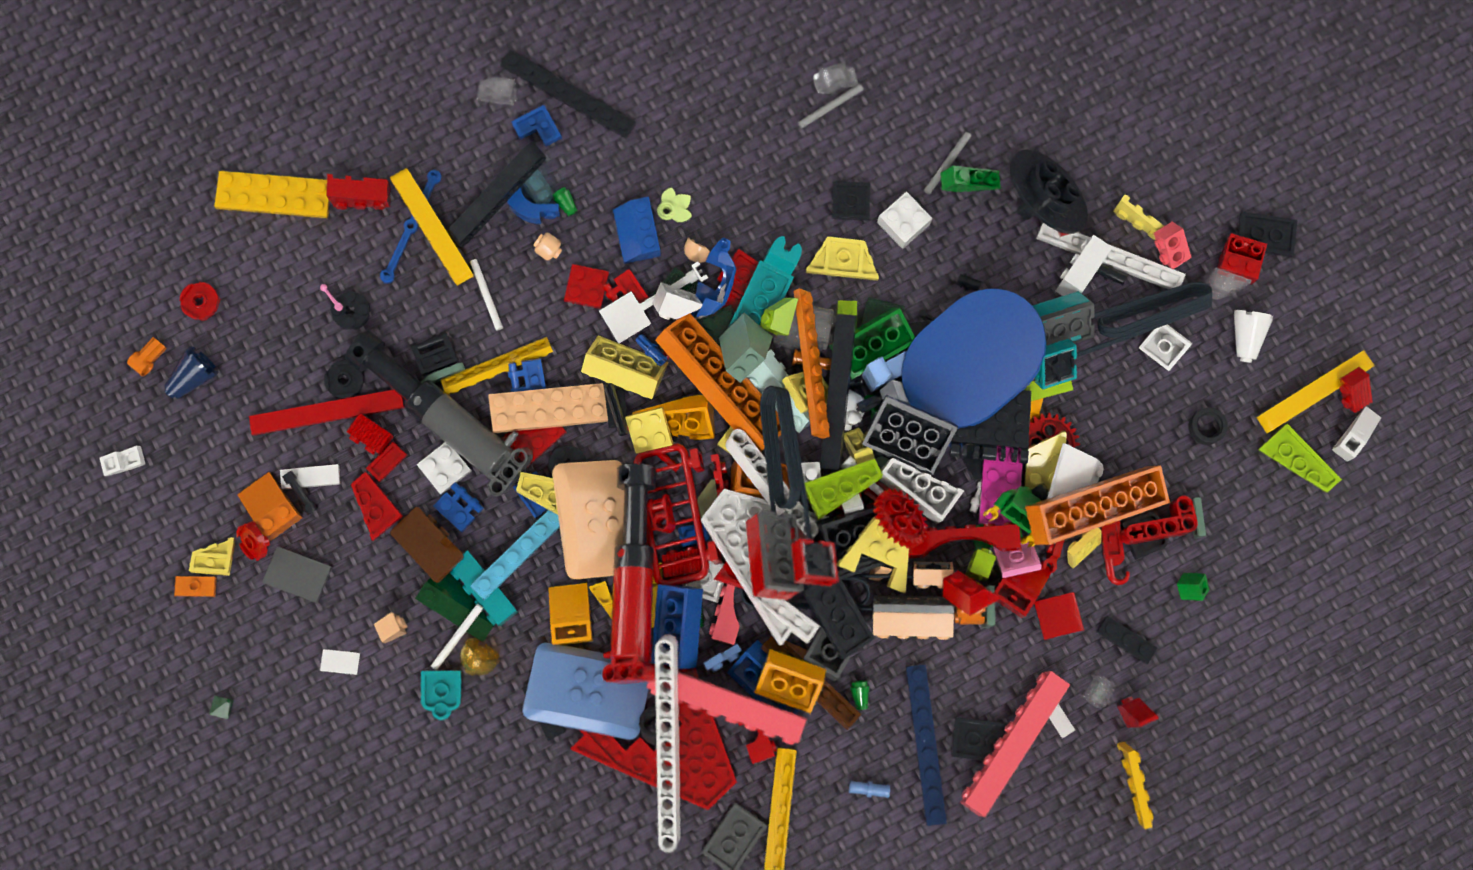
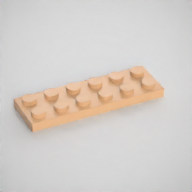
M603 383L488 394L493 433L608 422Z

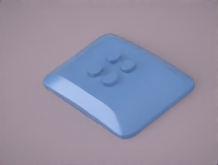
M542 643L535 652L523 706V714L532 721L632 740L640 732L639 719L645 708L648 682L631 684L606 682L602 677V671L606 665L611 664V659H605L603 657L604 653L563 645H553L552 643Z

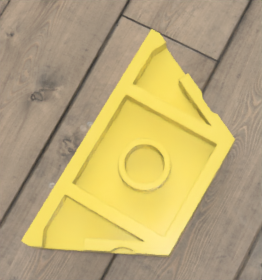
M827 237L806 269V273L875 281L879 279L866 242L863 240Z
M1066 431L1059 432L1060 434L1046 438L1040 443L1028 447L1029 458L1028 463L1025 464L1024 486L1032 490L1044 483L1047 490H1050L1062 444H1066Z

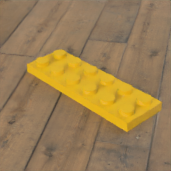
M219 171L214 207L223 210L328 218L330 200L326 196L327 180Z

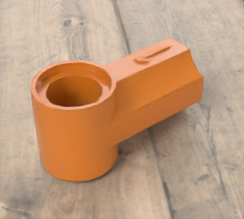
M152 337L140 351L133 353L129 357L127 364L139 375L145 376L152 370L153 363L167 348L156 338Z

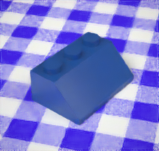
M649 197L630 200L613 209L624 264L660 257V246Z

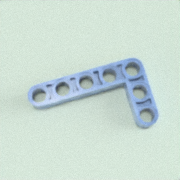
M907 351L886 362L881 357L867 365L862 377L871 392L902 376V367Z

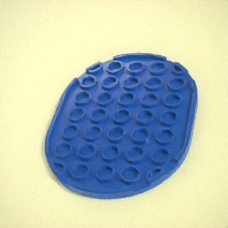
M984 289L960 298L925 327L909 346L902 367V383L905 395L911 406L958 426L957 429L974 426L990 418L1023 391L1038 374L1047 346L1045 327L1041 317L1027 300L1007 290Z

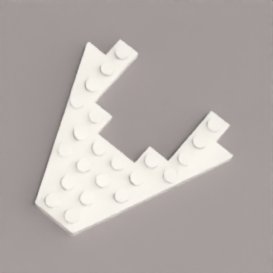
M723 489L701 518L703 525L778 644L781 646L791 632L808 643L820 627L818 624L785 600L753 597L746 521L761 510L771 511L770 505L764 499ZM809 512V516L814 522L828 518V516H823L818 520L815 513Z

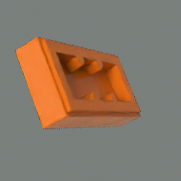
M176 576L174 596L215 597L217 577Z

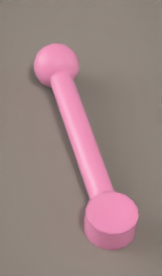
M322 284L320 286L321 291H324L335 305L334 308L337 311H341L343 305L335 300L328 291L327 285Z

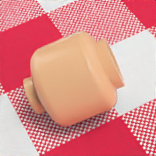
M541 233L533 244L535 246V253L547 261L553 257L556 259L562 251L559 248L561 241L550 233H545L544 235Z

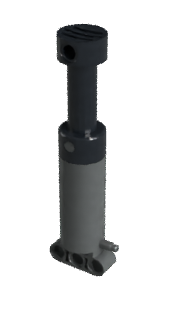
M367 330L359 335L348 348L345 360L360 372L366 369L371 370L406 399L405 409L491 480L488 484V490L493 496L507 493L520 477V473L524 472L533 459V453L529 448L522 447L514 450L511 447L518 433L513 431L503 441L432 381L427 380L421 383L383 351L385 342L373 332ZM520 452L524 453L525 455L524 461H521L519 459ZM508 467L513 469V476L508 474ZM497 482L502 484V491L497 489Z

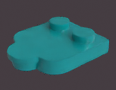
M462 670L421 671V704L423 708L432 711V715L438 720L447 719L451 715L452 710L457 709L462 701Z

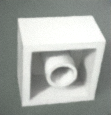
M905 192L879 215L877 223L903 249L930 225L932 217Z

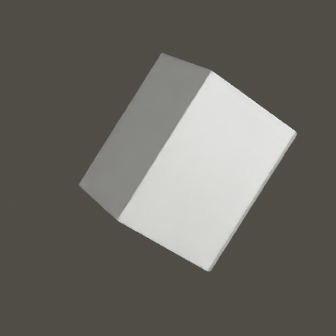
M1167 324L1152 330L1139 349L1169 371L1192 343Z

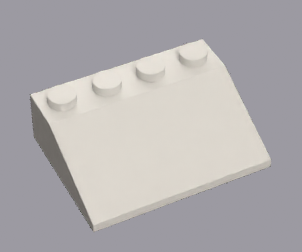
M1063 443L1047 499L1098 483L1099 477L1103 474V464L1098 459Z

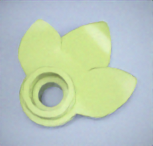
M673 188L664 191L661 196L662 203L657 208L659 217L663 220L673 219L676 222L689 220L692 214L686 209L690 204L691 196L684 194L676 195ZM664 209H669L670 213L665 214L663 211Z

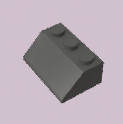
M821 626L803 659L807 663L826 669L825 677L834 682L839 678L850 656L844 660L840 659Z

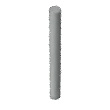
M861 84L856 85L799 121L800 128L807 126L863 90Z
M968 132L963 134L924 189L925 193L931 194L941 180L940 173L950 167L971 137Z

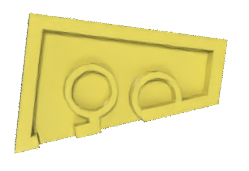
M1125 194L1113 212L1116 213L1117 217L1131 222L1134 228L1145 231L1150 238L1155 240L1154 232L1164 226L1153 216L1144 215L1143 208L1138 204L1136 206L1132 205L1128 201L1130 198Z

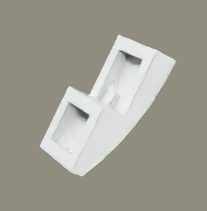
M134 446L122 452H113L100 457L104 476L114 475L145 465L141 446Z

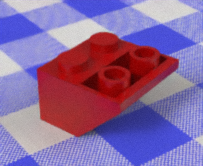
M1231 233L1221 253L1216 274L1252 285L1259 278L1267 244Z

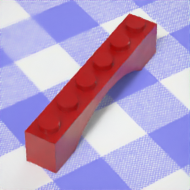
M1004 522V525L996 526L995 523L984 524V527L965 525L964 528L957 529L956 526H947L945 530L926 528L928 531L926 534L927 538L920 545L914 548L909 547L908 559L924 558L937 547L957 540L984 542L994 546L1001 552L1022 551L1020 527L1013 522Z

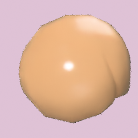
M688 237L684 246L685 255L693 262H706L710 251L705 246L695 243L693 239L691 240Z

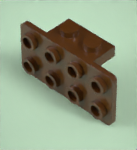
M415 507L391 530L390 534L433 581L440 582L464 558V554L448 538L450 534L442 526L440 528L436 526L438 522L431 514L427 516L419 507Z

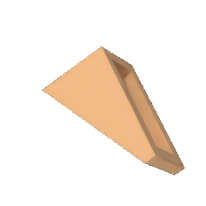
M879 566L871 569L869 574H889L892 569ZM868 578V579L874 580V581H880V580H882L883 578Z

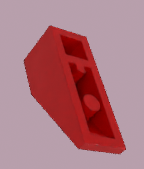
M1132 696L1121 700V705L1117 706L1127 728L1141 727L1159 719L1158 715L1140 698L1133 699Z

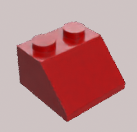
M956 571L943 578V598L969 616L1000 600V597L960 571Z

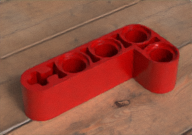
M1180 496L1170 503V518L1132 524L1124 528L1120 533L1121 541L1124 544L1132 545L1181 536L1194 531L1198 526V521L1192 500L1188 496ZM1179 502L1183 504L1184 510L1179 507ZM1183 521L1188 523V529L1184 527ZM1165 524L1170 526V532L1166 530ZM1147 527L1152 530V535L1147 532ZM1138 532V535H1136V536L1130 535V534H1133V533Z

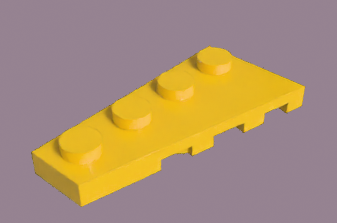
M1117 743L1118 750L1123 751L1125 759L1121 760L1123 768L1130 775V778L1127 780L1128 786L1132 794L1135 793V797H1132L1138 822L1144 829L1151 828L1153 814L1147 805V801H1149L1148 792L1143 787L1145 777L1142 770L1139 769L1138 763H1141L1138 751H1135L1127 743Z

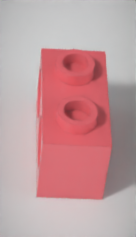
M1170 222L1154 232L1155 246L1159 250V259L1163 265L1174 269L1191 258L1182 227L1174 222Z

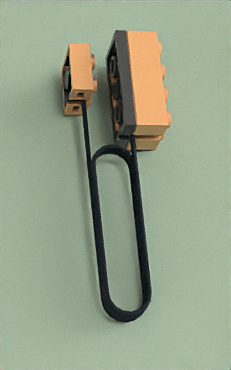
M914 561V575H907V578H914V585H917L918 588H929V585H937V588L943 589V578L954 573L953 562ZM856 574L842 579L857 580L866 586L867 597L864 601L857 603L856 606L858 610L873 611V635H877L878 638H889L890 635L901 639L909 638V636H917L918 639H928L929 636H936L937 639L945 640L953 637L954 605L945 598L935 596L874 595V607H862L866 605L871 594L870 585L864 578H890L891 574ZM741 589L740 594L744 603L756 608L746 596L745 590ZM789 603L796 609H811L808 603Z

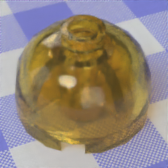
M472 638L466 640L460 651L459 659L461 664L465 668V672L471 676L487 675L495 669L500 661L498 660L500 656L488 644H485V647L478 644L480 640Z

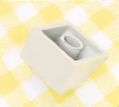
M662 282L653 300V305L659 316L670 320V318H681L702 307V303L696 294Z

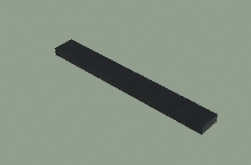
M836 315L826 410L830 437L823 439L820 468L841 469L857 321L856 315Z

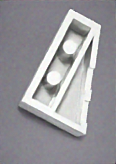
M1095 235L1090 240L1086 238L1080 247L1083 251L1080 255L1076 253L1070 262L1073 264L1071 269L1066 268L1060 278L1063 280L1056 289V292L1062 296L1077 291L1082 293L1113 247Z

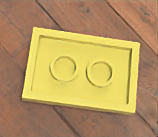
M804 372L785 377L782 382L792 397L795 407L800 413L809 411ZM822 376L825 403L827 405L829 387Z

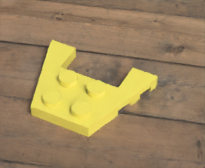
M873 517L859 534L856 542L848 548L844 557L837 562V566L855 572L860 556L864 554L894 567L887 587L905 593L909 548L906 549L905 545L900 547L899 542L894 544L892 537L888 539V533H883L882 530L884 528L878 526L880 520Z

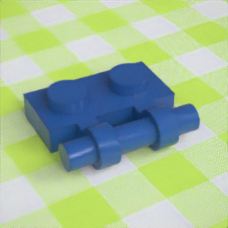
M540 358L521 361L522 369L519 370L515 362L508 364V377L511 378L512 384L511 392L546 389ZM519 376H524L525 386L519 385Z
M455 482L451 486L455 494L451 497L446 492L433 507L457 529L463 532L475 519L470 514L473 509L480 513L484 507L479 504L480 501L476 497L473 498L466 492L467 489L465 487L459 486ZM460 498L468 503L465 508L458 503Z

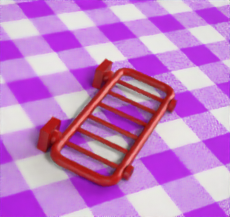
M675 443L670 446L641 452L635 457L633 464H641L643 459L673 451L680 452L682 458L681 463L657 468L656 473L683 466L686 481L655 488L648 491V494L686 484L689 499L674 502L672 507L690 503L693 517L676 521V525L693 521L696 536L655 546L653 535L655 529L652 527L650 512L647 506L646 540L647 545L652 546L654 549L653 578L657 585L678 586L699 581L705 578L709 572V560L715 565L723 563L721 552L714 541L707 542L708 549H706L691 468L697 472L705 471L702 452L697 448L691 449V456H689L687 449L683 445ZM697 540L700 555L663 564L658 563L657 549ZM701 559L702 569L698 573L670 580H663L661 578L660 568Z

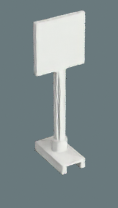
M696 262L691 266L693 270L686 273L685 277L670 286L680 289L688 283L692 284L697 280L702 283L708 277L707 275L703 277L699 275L703 271L702 269L696 270L700 266V263ZM631 291L599 311L618 343L651 324L644 310L653 305L655 295L639 304Z

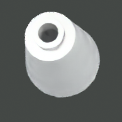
M1234 311L1236 354L1240 361L1252 363V359H1257L1272 323L1273 316L1253 311Z

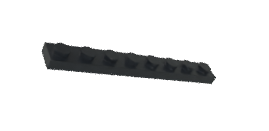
M509 50L500 64L505 70L626 140L636 126V122L512 50Z

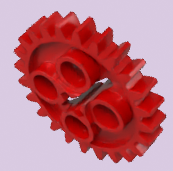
M1047 413L1046 418L1043 414H1039V420L1034 416L1032 417L1033 423L1030 422L1028 447L1031 446L1033 438L1037 439L1040 443L1043 439L1051 438L1060 434L1059 432L1066 431V444L1075 448V446L1080 445V443L1075 442L1079 435H1073L1076 428H1069L1072 422L1064 423L1066 417L1058 420V414H1055L1053 418L1051 413ZM1047 425L1051 426L1053 430L1050 436L1044 430ZM1037 431L1040 432L1043 439L1036 434Z
M889 488L875 498L876 502L873 505L876 508L873 511L878 514L875 516V519L880 520L878 526L884 528L882 530L883 533H888V539L892 537L894 544L899 542L900 547L905 545L906 549L909 547L914 548L924 542L923 540L927 538L926 534L928 533L926 530L928 525L924 523L927 518L922 517L921 514L924 512L918 509L919 504H914V498L910 500L908 493L903 495L902 490L897 492L896 488L893 490Z

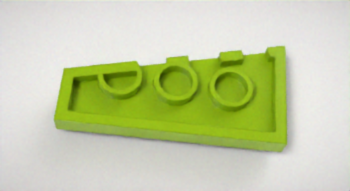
M1285 424L1258 449L1325 493H1328L1342 480L1288 424Z
M872 459L806 482V495L817 519L819 520L882 479L883 474L876 460Z

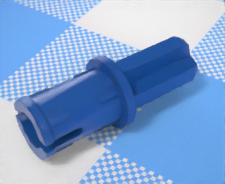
M643 334L636 338L637 344L645 351V355L650 356L658 366H662L668 358L658 349L657 344L650 342Z

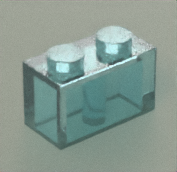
M537 169L523 185L525 191L535 204H548L553 198L549 184Z

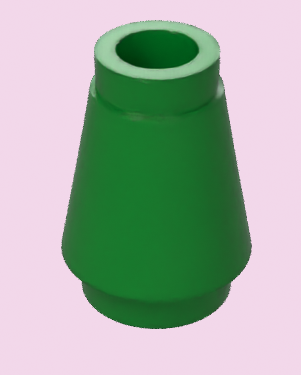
M565 187L553 194L556 204H559V207L568 216L578 211L570 191L566 190Z
M867 680L851 682L852 686L850 689L856 710L868 709L870 685H867Z

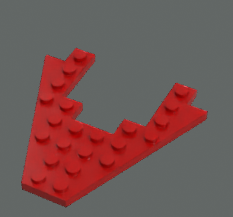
M678 668L679 672L699 679L696 668ZM683 701L680 704L678 703L679 721L682 723L679 727L680 798L709 810L737 781L713 716L707 714L706 709H692L688 707L687 702ZM580 730L584 736L571 747L572 751L658 788L657 749L653 751L641 737L625 750L613 736ZM670 742L665 743L667 747H672ZM664 760L667 766H672L670 761ZM665 780L667 785H673L670 780Z

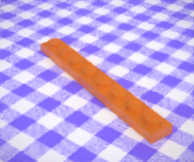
M799 288L793 292L794 298L798 299L796 315L812 436L824 439L830 437L822 381V368L819 358L820 351L818 349L815 315L812 304L813 298L811 292Z

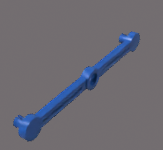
M431 170L427 174L428 182L423 190V195L427 201L435 184L440 183L442 179L440 172L437 170ZM413 215L405 221V231L387 268L380 273V279L386 284L394 281V271L411 235L418 231L419 227ZM410 224L414 225L412 229L408 228Z

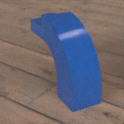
M523 185L507 201L509 208L515 215L530 223L541 224V217L545 219L560 217L559 204H534L528 201L523 196Z

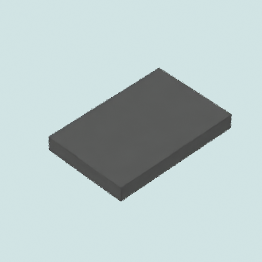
M277 546L262 583L318 604L332 567Z
M734 803L701 853L725 870H738L768 825L737 803Z

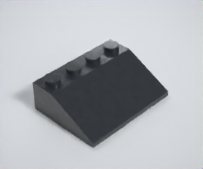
M886 395L863 434L862 445L933 475L958 426Z
M875 502L864 505V510L846 515L843 512L815 522L818 527V533L815 536L816 542L834 543L836 564L844 557L848 548L856 542L859 534L871 519L878 515L873 511L876 508L873 505ZM861 554L855 572L837 566V573L842 580L885 565V563Z

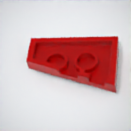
M364 472L351 483L357 503L364 516L363 519L370 532L371 540L375 541L401 519L403 515L367 472Z

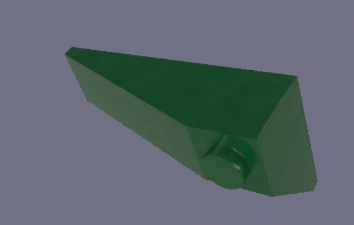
M449 573L440 582H435L430 577L415 598L458 627L461 626L476 606L472 597L462 588L461 583ZM481 611L466 632L484 642L494 626L487 619L483 611Z

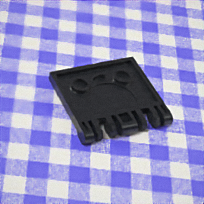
M1021 391L987 420L974 426L957 429L950 442L949 456L958 457L959 443H961L960 457L965 458L967 455V444H973V459H978L979 445H982L981 460L995 461L997 447H999V461L1004 462L1007 447L1011 448V462L1016 463L1019 449L1018 462L1027 464L1029 458L1028 445L1032 391Z

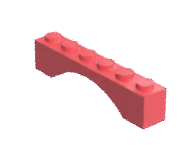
M727 584V586L723 585L720 597H723L721 605L717 604L715 616H718L716 624L712 623L709 634L712 635L711 640L734 646L740 625L734 610L735 586Z

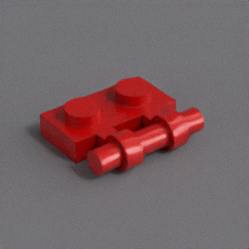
M630 269L613 279L617 284V287L614 289L609 283L603 286L606 291L605 295L612 302L619 299L617 296L619 291L623 295L632 291L639 304L649 299Z

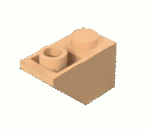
M394 613L388 614L374 624L383 643H388L407 634L405 630L407 624L404 618Z

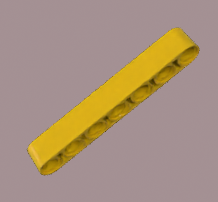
M405 168L391 176L390 179L455 284L458 286L472 278L473 274L408 169Z
M1365 350L1256 417L1265 432L1269 433L1339 389L1341 386L1340 378L1358 367L1366 372L1375 365Z

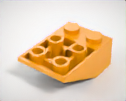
M587 583L548 587L552 644L566 645L592 642L593 633Z

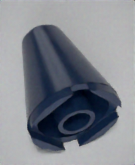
M190 346L185 351L164 385L165 393L172 399L174 397L179 399L219 373L214 371V368H216L215 364L201 351L196 353L194 351L195 347Z

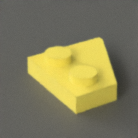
M231 537L228 538V541L220 544L215 543L205 549L193 551L189 571L191 573L230 576L236 539Z

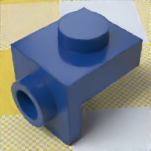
M702 523L704 539L707 542L710 540V534ZM694 525L678 528L680 540L696 536ZM697 540L681 543L682 547L698 545Z

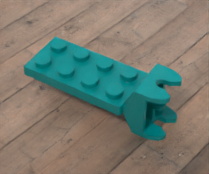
M780 236L774 241L763 261H759L729 326L743 313L760 326L764 310L785 298L794 278L791 274L801 257L802 248L799 243L788 252L787 249H784L786 244L785 236Z

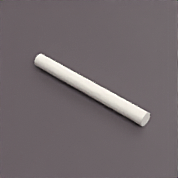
M473 259L470 261L491 319L495 329L501 330L503 326L477 259Z
M476 604L431 664L433 669L437 670L480 614L483 610L481 605Z

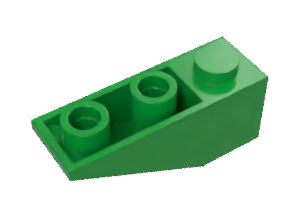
M952 166L940 173L942 191L967 192L1001 189L999 171Z

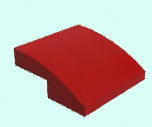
M1074 592L1034 603L1044 640L1085 630Z

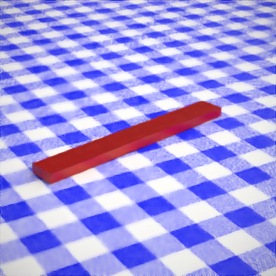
M395 390L252 415L249 416L251 435L255 436L357 417L359 413L370 415L405 408L403 397Z

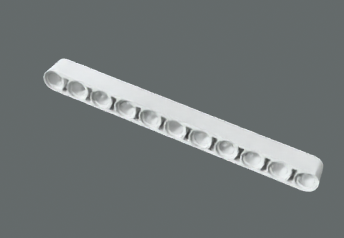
M664 635L655 647L658 833L661 850L672 852L680 841L678 652L675 637ZM663 642L668 643V644L670 645L671 649H670V650L665 649V648L662 646V643H663ZM662 663H669L671 669L664 668ZM663 682H668L671 685V689L665 688ZM663 702H669L672 708H666ZM663 721L670 722L672 727H666ZM664 741H669L672 747H667ZM664 760L670 761L672 766H667ZM665 780H670L673 785H667ZM665 799H670L673 804H667ZM665 818L671 819L673 824L668 823ZM666 837L671 838L673 843L668 842Z

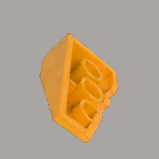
M704 395L689 396L632 413L636 414L663 407L672 436L678 437V435L690 437L692 440L715 438L714 409Z

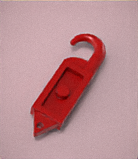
M1119 520L1100 527L1107 577L1115 585L1125 584L1130 577L1129 571L1126 572V576L1123 579H1117L1114 574L1113 566L1121 564L1125 557L1123 542L1120 539L1121 526Z

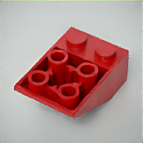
M1046 566L1045 569L1005 578L1001 577L994 588V593L1000 597V600L997 602L1020 618L1026 617L1050 577L1051 568Z

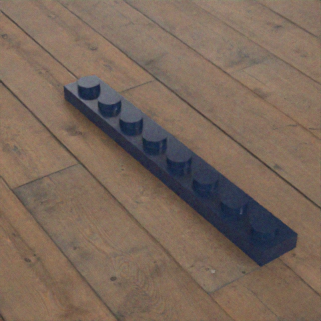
M926 665L906 667L926 826L947 824Z

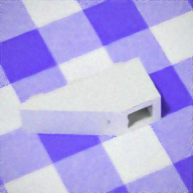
M1367 406L1364 407L1332 450L1347 462L1354 459L1367 443L1381 417Z

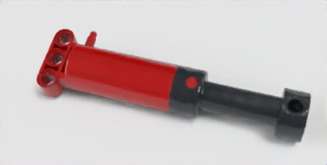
M625 464L617 468V488L624 490L623 544L617 545L614 549L611 651L603 654L605 659H611V664L606 665L602 671L604 681L617 684L652 682L656 679V665L650 663L654 549L652 546L646 545L648 491L656 488V468L645 464Z

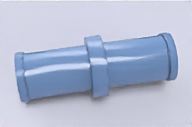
M850 780L849 793L864 794L866 797L880 796L889 798L890 785L873 784L872 781L864 783Z

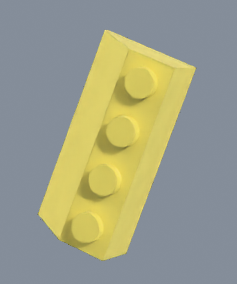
M598 335L585 355L581 372L590 377L601 379L608 384L613 383L624 390L640 394L642 397L652 399L658 390L668 362L658 366L645 353Z

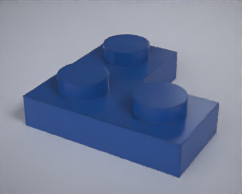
M544 105L511 121L520 140L535 132H538L545 147L562 139L560 132Z

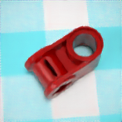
M664 494L661 498L649 499L647 506L653 528L666 534L673 532L676 522L670 497ZM666 519V526L662 528V522Z

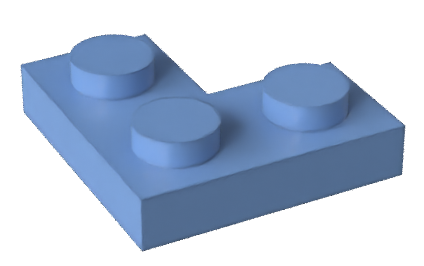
M736 644L725 652L719 653L706 661L704 667L707 672L712 670L714 673L723 667L722 663L729 660V662H732L739 658L740 647Z

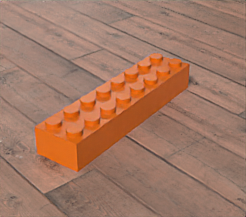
M691 313L679 318L665 328L655 341L733 430H743L759 451L762 452L764 450L760 411L762 394L747 377L740 383L725 370L721 347ZM775 410L779 438L781 436L778 412Z
M1161 465L1146 466L1025 507L1034 544L1050 545L1168 504L1170 500Z

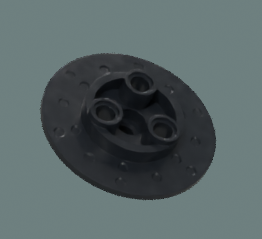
M1025 149L1013 156L1010 162V175L1013 185L1023 201L1018 207L1020 216L1025 220L1036 216L1050 228L1065 234H1075L1081 231L1087 224L1088 210L1084 197L1071 176L1057 162L1041 152Z

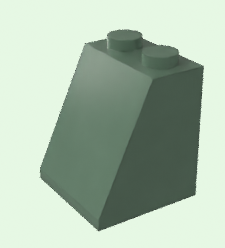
M745 313L719 336L725 370L740 383L766 359L773 338Z

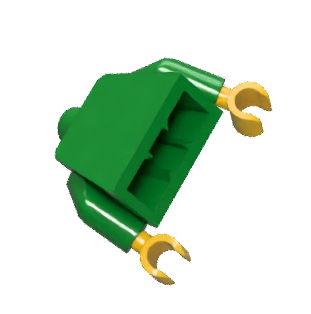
M1019 486L1015 490L1010 489L1003 492L994 502V507L986 510L983 516L990 512L992 518L989 521H992L998 517V510H1001L1000 513L1027 533H1030L1029 536L1022 537L1021 544H1026L1029 540L1027 547H1033L1035 544L1025 506L1040 502L1041 500L1032 494L1031 488Z

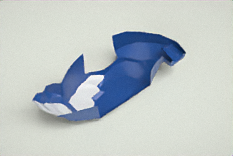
M726 238L718 241L706 260L707 263L722 268V282L716 290L698 282L696 296L702 303V307L691 312V315L696 320L717 312L726 304L731 292L736 266L728 254L731 241Z

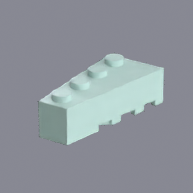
M771 349L768 351L766 359L747 376L761 394L768 386L785 388L782 380L788 376L784 370L786 368L775 359V353ZM790 396L795 429L800 433L810 424L809 411L800 413Z

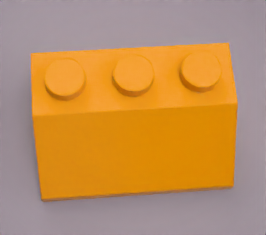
M770 649L754 693L811 713L823 686L826 669Z

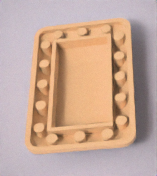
M617 460L561 463L553 468L552 475L567 575L572 579L614 576V549L617 545L623 544L624 490L617 488V468L622 464Z

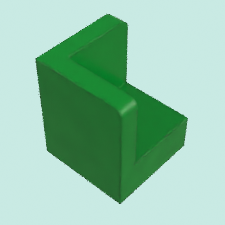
M1183 573L1177 583L1182 600L1203 601L1210 590L1206 574Z

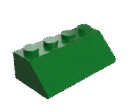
M893 307L855 330L851 379L861 375L867 365L881 357L886 360L911 345L915 336L900 308ZM832 342L831 344H829V346H830L832 352H833V343H834V342Z

